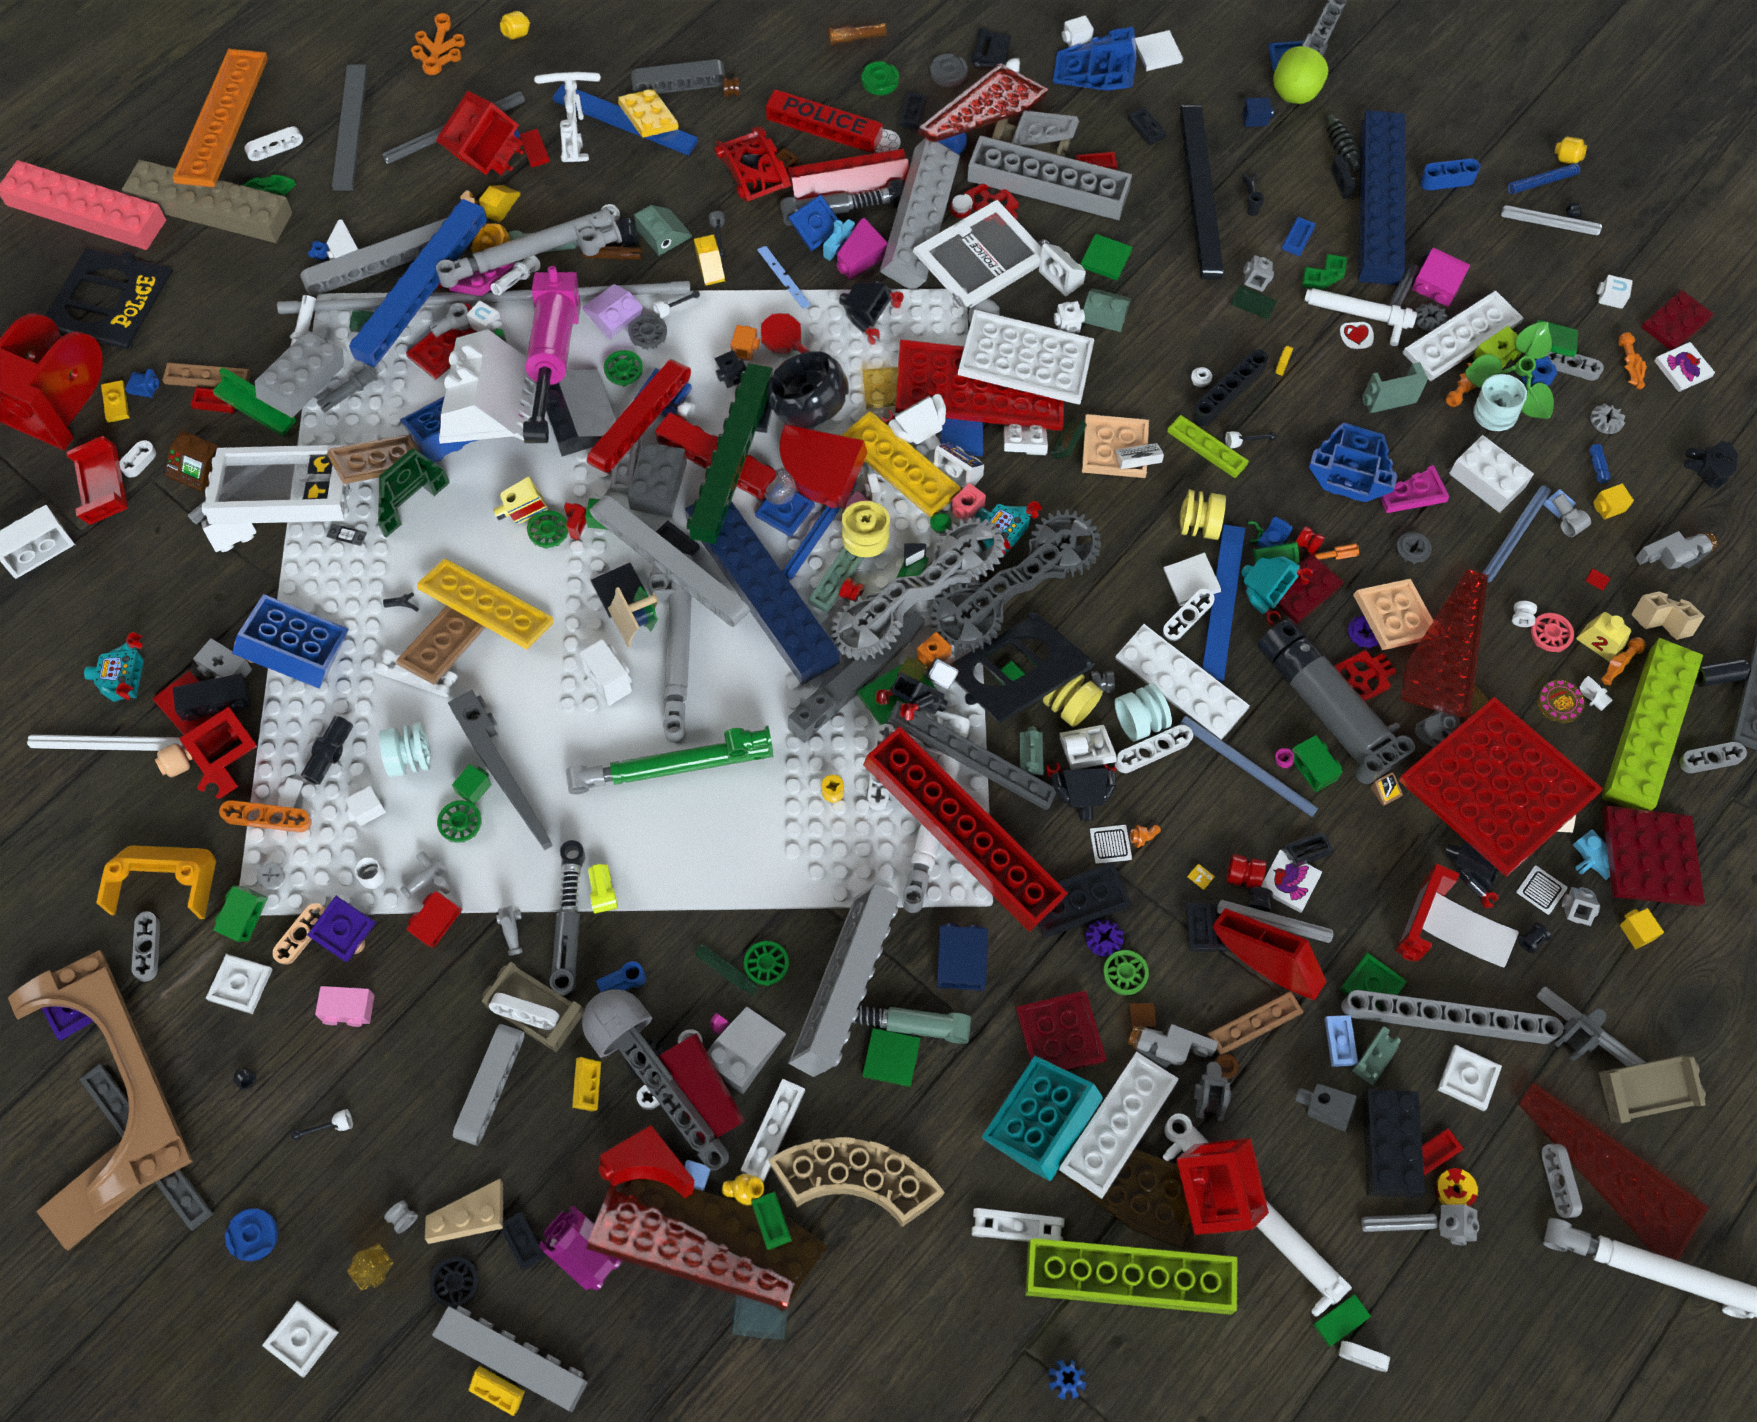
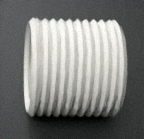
M372 857L362 858L355 865L354 873L362 886L373 889L383 883L385 871L376 859ZM378 867L374 877L362 879V874L367 868Z

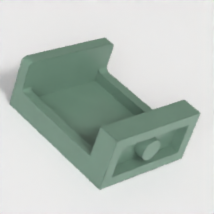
M1421 362L1412 364L1406 377L1383 382L1380 380L1378 373H1373L1362 396L1363 403L1368 407L1369 412L1374 413L1417 403L1428 380Z

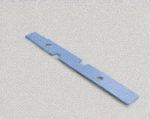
M766 246L759 248V253L784 286L790 287L787 290L803 309L811 306L789 275L783 274L786 271Z

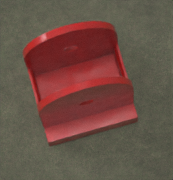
M37 313L27 314L16 320L0 338V423L65 451L74 439L67 427L89 400L101 376L103 358L97 340L83 332H71L60 338V332L54 321Z

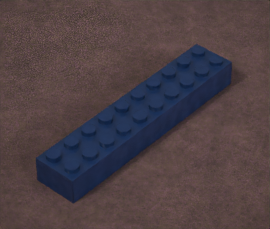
M1366 110L1360 126L1358 282L1398 286L1405 271V114Z
M731 501L717 543L702 542V544L740 598L748 605L751 614L801 685H804L840 664L839 650ZM694 504L685 508L687 521L689 516H693Z

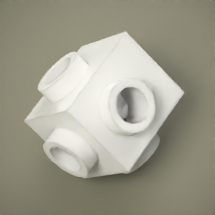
M1078 301L1058 304L1057 313H1054V323L1058 326V330L1073 334L1080 333L1081 324L1085 321L1083 309H1080Z

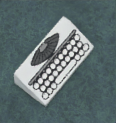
M1157 443L1116 450L1120 469L1162 463L1164 457L1163 451Z

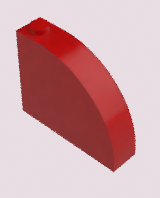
M785 424L780 438L779 449L785 472L791 484L799 493L812 501L831 508L845 509L868 453L864 440Z
M1224 908L1214 923L1213 928L1222 942L1245 964L1283 988L1315 1001L1327 981L1307 939Z

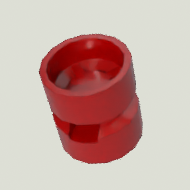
M1232 854L1226 883L1238 886L1245 883L1247 888L1262 887L1266 861L1255 858L1247 861L1246 856Z

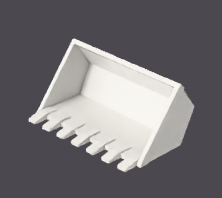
M488 329L456 338L454 351L449 356L450 372L444 381L446 392L441 412L440 443L511 436L524 440L523 430L517 426L523 428V423L527 420L518 414L527 418L531 416V411L522 404L531 407L533 400L524 393L531 396L534 394V388L524 381L532 385L535 384V381L525 371L527 357Z

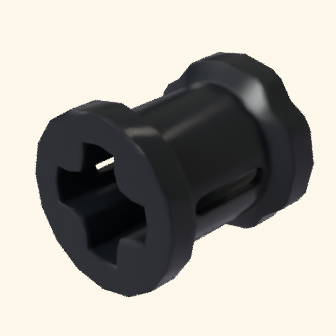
M1536 922L1532 925V929L1518 938V942L1527 952L1533 954L1542 942L1551 939V934L1545 926Z

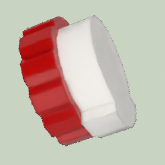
M967 194L954 197L950 204L951 214L956 218L968 217L972 210V198Z

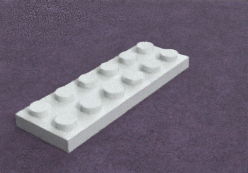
M1494 291L1406 347L1403 354L1413 364L1421 362L1427 378L1432 381L1474 354L1480 344L1506 326L1513 329L1524 318L1497 291Z
M1145 624L1142 625L1115 657L1118 662L1146 684H1155L1169 702L1220 740L1227 735L1250 707L1245 701Z
M1136 1052L1059 1170L1100 1198H1103L1179 1079Z

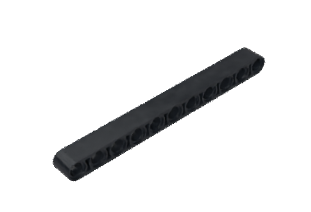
M1184 104L1180 107V124L1200 279H1222L1223 261L1202 105Z

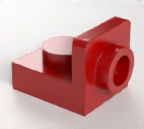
M566 502L564 509L567 517H569L566 528L570 538L579 540L587 523L585 518L586 509L580 504Z

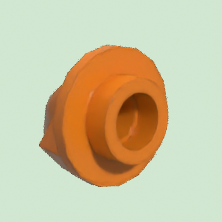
M1136 825L1135 829H1132L1130 833L1131 843H1134L1136 848L1144 846L1146 841H1150L1160 833V827L1153 825L1147 830V827Z

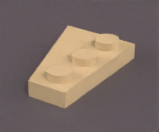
M501 1179L427 1215L425 1224V1240L427 1243L430 1244L503 1229V1182Z

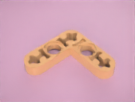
M313 903L306 907L274 947L273 958L277 962L290 964L296 960L312 938L306 935L303 940H296L294 936L295 931L300 927H304L308 934L311 927L304 924L303 921H311L313 918L311 912L313 910L318 911L321 909L319 914L322 915L326 907L318 903ZM314 918L310 924L314 925L318 919ZM290 939L293 943H296L299 946L297 948L294 946L290 947L291 944L287 941ZM365 939L354 954L360 953L364 949ZM290 947L288 950L290 956L281 959V949H288Z

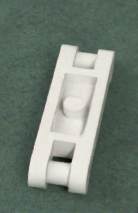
M384 650L381 655L383 659L380 663H377L374 669L383 676L444 697L449 696L451 692L450 687L458 678L455 673L446 671L439 679L443 680L442 684L438 685V680L433 685L398 666L396 660L399 658V655L389 650ZM390 663L396 664L393 669L389 668Z
M981 1208L974 1209L975 1226L972 1227V1236L1029 1242L1030 1238L1063 1241L1061 1236V1228L1064 1227L1063 1218ZM986 1219H993L992 1228L985 1227ZM1044 1225L1051 1227V1235L1044 1234Z

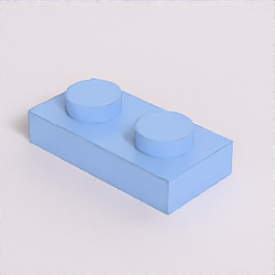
M1351 1015L1326 1016L1324 1020L1331 1066H1356L1358 1059Z

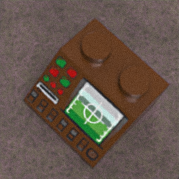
M181 430L169 448L165 472L166 477L203 492L209 484V472L213 470L212 458L216 456L219 446Z

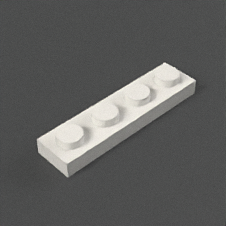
M782 1079L741 1168L742 1173L751 1174L754 1177L760 1178L762 1182L765 1181L771 1167L768 1159L777 1154L804 1095L805 1088Z

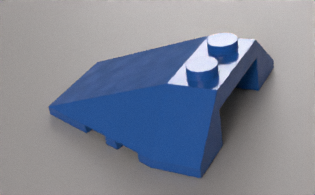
M1134 27L1110 31V35L1098 39V36L1092 38V42L1081 46V43L1058 51L1053 82L1055 84L1100 90L1133 87L1137 59Z
M1344 422L1331 434L1328 440L1322 443L1319 449L1313 452L1309 465L1323 490L1363 502L1392 493L1397 479V474L1392 469V459L1388 457L1389 449L1384 434Z

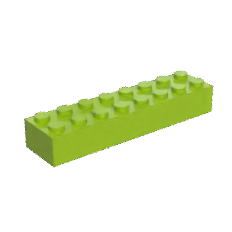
M1661 638L1650 648L1607 778L1602 799L1630 809L1652 811L1657 806L1703 658L1702 654Z
M1030 1238L1028 1242L1025 1295L1233 1314L1237 1311V1257Z

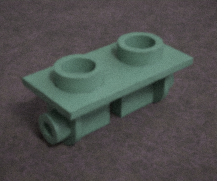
M1028 727L1026 732H1020V768L1031 775H1043V732H1038L1036 727Z

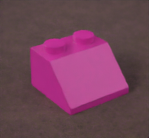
M1432 248L1412 290L1449 307L1470 265L1438 249Z

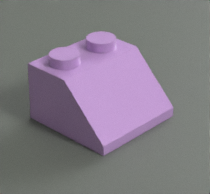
M613 284L583 306L582 309L610 340L629 326L633 319L640 316L643 307L629 291Z

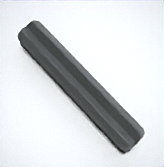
M1413 263L1408 265L1389 306H1401L1419 270L1418 265Z

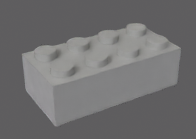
M307 330L255 380L256 398L293 418L344 367L343 349Z

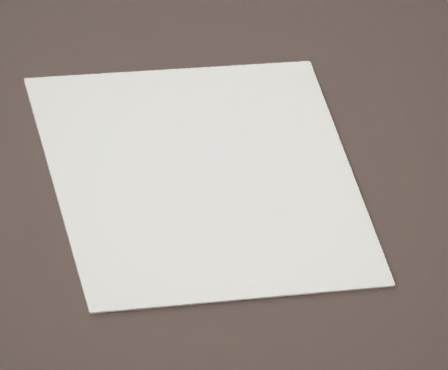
M892 289L893 293L898 291L903 293V302H901L900 308H894L890 300L873 327L869 326L870 329H878L880 332V339L872 336L876 342L874 345H871L867 340L868 335L865 332L862 333L846 317L843 305L839 304L840 295L842 293L849 294L851 290H800L811 304V306L804 309L788 290L699 291V298H692L671 307L669 314L661 318L667 326L666 340L664 343L659 344L658 348H648L646 350L632 343L628 334L629 326L608 340L582 309L583 306L596 297L580 298L579 324H573L566 369H597L617 420L634 401L635 396L655 368L660 370L667 361L673 359L691 368V376L687 383L692 385V390L683 402L694 404L695 411L692 418L686 421L692 425H698L706 433L718 437L719 434H723L725 418H729L730 403L735 401L737 386L727 389L723 381L719 382L715 373L717 366L714 358L731 351L730 345L736 325L750 326L757 329L760 346L758 350H755L752 361L742 360L746 368L748 363L772 367L774 375L775 370L784 361L801 353L795 350L791 351V353H772L761 343V323L773 313L790 314L801 323V343L810 351L825 352L836 359L847 376L849 393L846 395L842 409L832 419L815 427L807 428L841 436L869 411L880 420H882L881 416L886 420L890 418L891 414L888 410L892 411L894 415L899 414L895 413L900 339L965 347L968 336V309L958 295L954 293L952 295L947 289ZM690 291L688 294L667 293L633 296L643 307L641 315H656L653 310L654 303L665 301L670 304L692 294L693 291ZM460 292L432 293L431 295L459 294ZM388 293L318 294L317 301L386 297ZM533 300L485 303L500 313L503 324L500 329L504 331L506 342L527 357L535 310ZM469 303V305H471L472 307H474L477 304ZM453 304L422 306L375 368L370 366L377 375L378 380H373L363 387L364 390L351 394L326 413L320 409L321 407L316 402L349 381L350 375H356L366 365L353 358L349 345L351 340L360 332L363 324L371 318L376 308L315 311L312 333L343 349L344 367L302 408L297 446L353 445L408 435L409 433L400 419L444 397L446 392L444 381L450 369L434 380L407 357L406 352L432 332L429 326L445 318V315L449 313L450 306ZM643 319V322H650V319ZM620 350L636 353L641 358L643 364L642 376L636 382L625 387L613 384L606 378L604 373V362L607 357ZM619 356V358H622V359H624V358L627 357V356ZM636 360L634 365L639 368V363ZM611 362L609 363L607 370L613 367ZM524 381V382L527 383L529 386H531L532 388H534V394H533L532 396L529 395V394L524 393L526 396H528L529 398H531V399L533 400V403H532V406H531V407H529V406H527V405L524 404V406L531 411V416H530V417H532V411H533V405H534V398H535V392H536V386H537V385H536V382H535L534 385H532V384H530V383ZM772 410L767 433H755L748 454L752 455L758 462L770 465L776 471L777 483L763 501L736 487L732 502L782 571L827 505L815 502V507L792 537L785 535L755 517V512L779 482L798 492L789 481L780 457V438L786 423L782 422ZM545 414V420L548 422L549 428L548 443H524V440L514 436L481 439L470 442L463 446L461 450L451 452L444 456L442 460L434 462L446 471L450 483L436 496H433L422 487L396 509L402 525L387 538L383 536L378 526L379 478L349 483L344 520L287 522L277 600L346 627L349 631L320 689L268 668L250 803L276 806L287 778L301 780L303 785L294 808L305 810L310 815L312 824L304 832L247 826L239 886H245L268 897L261 915H301L306 907L313 903H318L327 908L336 895L363 914H414L420 912L424 906L422 904L428 894H433L435 890L463 909L461 913H497L499 908L511 905L513 911L520 909L521 912H559L561 908L559 903L562 901L560 896L563 894L560 891L563 888L561 885L563 880L561 878L564 876L562 873L560 848L563 843L569 840L581 843L585 852V862L581 868L580 877H578V881H580L577 886L580 888L577 890L579 895L576 899L578 900L576 902L578 911H593L588 868L596 864H608L612 888L615 890L618 909L610 911L851 908L854 898L875 883L899 896L897 906L898 908H903V892L909 871L913 870L910 862L914 854L913 851L921 823L890 792L888 804L884 809L874 810L868 804L871 773L863 764L866 756L874 749L876 731L880 725L856 694L805 743L788 729V716L819 688H825L855 660L853 656L848 659L845 654L842 655L839 651L840 664L801 685L751 612L735 627H731L692 597L687 700L683 701L686 705L685 737L680 742H670L665 737L663 728L665 704L668 702L664 695L669 602L658 601L655 608L658 620L653 630L650 632L647 627L641 626L635 632L631 641V647L628 648L613 618L608 617L590 581L631 562L648 596H650L648 580L652 572V564L609 530L588 528L587 523L579 540L570 538L568 532L567 538L559 546L544 549L537 545L535 546L529 539L527 525L530 520L516 524L508 516L499 521L493 511L494 508L503 504L500 497L501 492L526 477H530L542 494L548 510L560 513L566 521L569 518L564 509L566 502L580 504L587 511L589 498L601 499L605 495H609L655 532L668 520L690 537V531L687 530L685 508L694 504L696 499L699 500L700 485L705 483L706 469L686 458L687 464L672 517L630 510L628 493L611 492L610 490L612 471L604 473L588 465L587 456L592 448L561 456L547 414ZM659 415L640 437L638 457L643 442L662 445L657 442L655 430L665 419L664 416ZM938 432L936 436L940 441V432ZM925 441L919 444L915 442L909 443L934 464L935 449L930 451ZM866 462L862 465L856 480L857 486L850 494V497L857 491L866 497L864 484H867V475L876 473L881 491L880 503L878 504L882 505L890 515L889 544L886 550L879 555L865 557L852 576L855 583L865 585L861 597L862 600L865 599L867 593L882 592L896 579L904 562L905 543L926 544V557L929 558L927 569L933 563V550L938 549L936 543L942 542L940 536L947 535L946 532L942 534L936 533L930 526L931 518ZM309 464L295 465L290 500H303L306 482L330 481L331 474L307 475ZM952 501L939 511L949 515L952 524H955L957 527L960 526V520L963 519H959L954 515ZM842 508L793 579H788L832 642L834 640L831 637L833 634L831 627L835 626L833 619H839L837 612L843 613L845 611L842 607L843 605L851 606L850 600L838 597L830 611L826 613L809 604L808 599L844 548L842 543V515L845 510ZM544 516V517H541V518H542L543 520H546V519H548V516ZM552 516V521L555 522L558 518ZM975 516L972 518L973 522L976 521ZM539 519L536 520L534 524L539 525ZM560 521L556 526H562L564 524L562 521ZM332 524L367 532L362 546L327 538L326 535ZM531 528V533L539 531V529ZM564 529L557 530V532L563 534ZM540 534L533 536V538L537 540ZM543 538L540 542L545 543V538ZM694 540L700 545V549L692 556L693 562L740 598L702 542ZM444 558L554 618V624L528 650L486 627L447 670L458 676L456 682L450 687L451 692L448 697L383 676L374 670L377 663H380L383 659L381 655L384 650L392 651L400 656L446 607L442 602L417 589V583ZM972 577L971 582L979 583V580ZM960 583V584L962 585L963 588H965L967 583ZM958 584L953 586L955 590L958 589ZM663 586L655 587V589L663 588ZM413 592L414 596L408 602L418 607L419 611L416 612L411 608L402 606L384 608L383 599L401 597L404 594L408 595ZM936 599L917 601L904 613L903 618L916 611L925 619L924 625L913 641L868 684L911 658H914L917 662V647L934 634L935 628L931 626V622L934 620H931L930 613H934L932 605H938ZM955 616L940 620V626L956 625ZM853 626L845 629L842 633L843 639L859 636ZM601 639L604 640L607 646L609 644L613 646L617 653L616 658L619 662L624 661L630 671L628 674L632 680L630 683L632 692L610 706L586 675L579 654ZM951 645V657L945 662L951 664L972 650L967 648L966 653H963V648L959 647L958 651L955 652L954 645ZM390 663L389 668L393 669L396 664ZM977 663L974 669V677L984 684L983 665ZM921 667V669L924 671V673L927 674L928 669H927V668L924 669V668ZM439 680L438 685L442 684L443 680ZM955 681L950 689L932 682L938 691L945 694L944 699L948 701L947 708L943 712L967 718L971 723L967 739L987 749L985 710L978 703L974 705L966 704L965 695L968 693ZM470 690H473L476 697L481 695L487 706L484 708L486 714L491 712L497 722V725L494 726L497 734L490 739L552 842V847L544 850L472 747L448 705L449 701ZM925 710L919 711L924 715H926L927 711ZM473 715L470 720L478 718L479 715ZM334 716L343 717L351 722L354 727L343 744L342 755L337 763L330 766L320 785L310 783L302 778L301 773L312 756V746L318 737H323ZM421 723L430 744V770L423 771L419 763V771L413 772L409 763H407L406 774L389 777L386 773L380 750V730L396 727L402 737L404 725H409L413 732V724ZM769 725L774 756L772 758L629 783L623 782V784L614 785L613 781L606 782V786L589 788L588 792L578 795L570 794L568 790L566 769L574 765H583L587 768L603 765V768L610 767V762H622V760L724 743V732L732 728H742L753 732L764 730L765 726ZM675 726L670 728L669 730L677 731L679 727ZM884 732L883 741L889 736V732ZM908 734L919 745L920 740ZM928 744L924 745L926 748H933ZM960 763L956 782L989 814L988 778ZM469 764L475 768L479 766L489 774L488 778L492 784L475 804L481 814V828L475 837L464 843L449 842L438 830V815L447 804L458 800L466 801L455 793L452 784ZM828 775H837L844 781V796L836 803L827 802L822 796L821 783ZM371 786L386 813L360 826L357 820L351 821L345 809L348 808L345 799L353 792ZM878 788L876 798H874L876 803H880L882 799L881 789ZM460 805V811L464 812L466 806ZM453 807L449 811L453 814L456 812V808ZM470 808L467 813V816L471 815L475 811ZM251 811L248 819H257L260 816V811ZM275 813L271 818V822H280L283 814ZM445 813L442 820H449L450 816ZM301 816L299 820H294V821L297 823V825H299V823H300L301 821H305V820H304V818ZM477 816L469 821L477 822ZM442 824V829L444 830L449 827L450 824ZM469 825L468 827L473 831L476 826ZM454 829L450 830L446 834L448 836H451ZM466 830L463 831L464 837L470 834ZM457 831L455 838H461L460 831ZM940 843L936 859H934V868L932 871H928L930 878L923 907L991 906L993 904V895ZM572 850L568 852L567 857L574 859L578 856L579 852ZM423 851L432 863L440 860L447 871L440 876L450 885V893L444 894L432 881L427 886L411 894L412 897L410 899L405 897L400 888L402 886L406 887L416 876L425 870L416 858L419 852ZM372 857L376 859L385 871V879L377 888L370 889L362 886L355 876V865L362 858ZM267 863L279 865L285 873L283 884L273 890L262 888L256 877L261 866ZM378 867L367 868L362 874V879L374 877ZM911 895L907 900L915 903L919 901V898ZM319 909L318 911L313 910L311 914L320 915L319 912L321 909Z

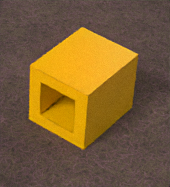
M1622 483L1601 491L1593 504L1596 511L1605 520L1626 512L1634 500Z
M1648 908L1641 912L1637 909L1629 912L1624 916L1626 920L1619 925L1635 949L1656 940L1664 933Z

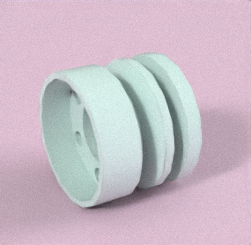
M1505 374L1493 375L1486 379L1474 406L1473 414L1476 421L1482 427L1492 431H1504L1513 427L1527 398V390L1524 384L1519 379Z
M1153 683L1146 685L1144 688L1137 689L1136 695L1130 692L1115 699V710L1120 725L1133 742L1149 736L1151 731L1154 733L1159 732L1161 729H1166L1172 724L1168 703L1161 690Z
M421 723L413 724V732L409 725H404L402 737L396 727L380 730V750L384 767L389 777L406 774L407 763H409L413 772L419 771V763L423 771L430 770V744Z

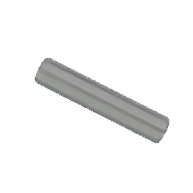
M1435 1214L1370 1216L1361 1219L1362 1230L1365 1232L1435 1229L1438 1226Z

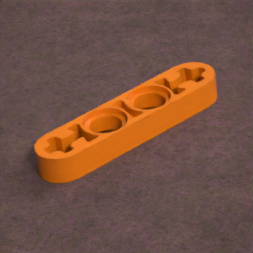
M231 800L224 802L219 809L222 819L226 823L234 825L304 832L312 824L310 815L305 810ZM234 808L238 813H231L229 817L227 811L230 812ZM251 811H260V816L257 819H248ZM275 813H282L283 818L280 822H271V818ZM302 816L305 821H301L299 825H297V823L294 820H299Z

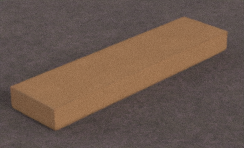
M167 363L162 380L164 384L216 388L222 381L219 373L222 367ZM224 367L249 382L251 377L249 369Z
M1290 991L1208 1033L1207 1037L1218 1042L1216 1052L1220 1056L1301 1015L1303 1010Z

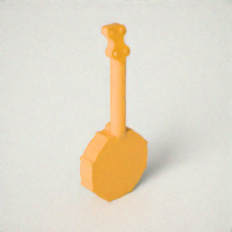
M469 190L461 195V199L476 205L478 204V201L472 198L473 194ZM485 223L475 236L471 249L473 254L483 252L485 249L509 242L511 238L502 225Z

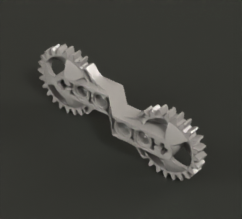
M969 518L965 524L963 520H960V526L957 527L955 524H952L953 530L946 529L947 535L940 536L942 542L936 543L938 549L933 550V563L923 573L917 576L896 578L882 592L867 593L864 600L858 596V602L855 603L853 600H850L851 606L843 605L842 607L845 611L843 613L837 612L839 619H833L835 626L831 627L833 632L831 637L837 649H839L842 655L845 654L848 659L853 656L856 661H858L860 656L866 661L868 655L875 659L877 652L883 655V648L891 649L889 643L897 642L894 635L901 634L898 628L903 627L904 613L917 601L941 598L942 591L948 592L950 586L953 587L958 583H970L972 577L979 580L980 574L986 577L988 569L994 571L992 565L1000 564L998 558L1004 557L1002 550L1005 549L1003 544L1005 541L999 528H996L994 523L989 524L987 519L981 522L980 518H977L973 522ZM994 538V545L982 551L978 540ZM851 626L854 627L859 635L854 638H842L843 631Z

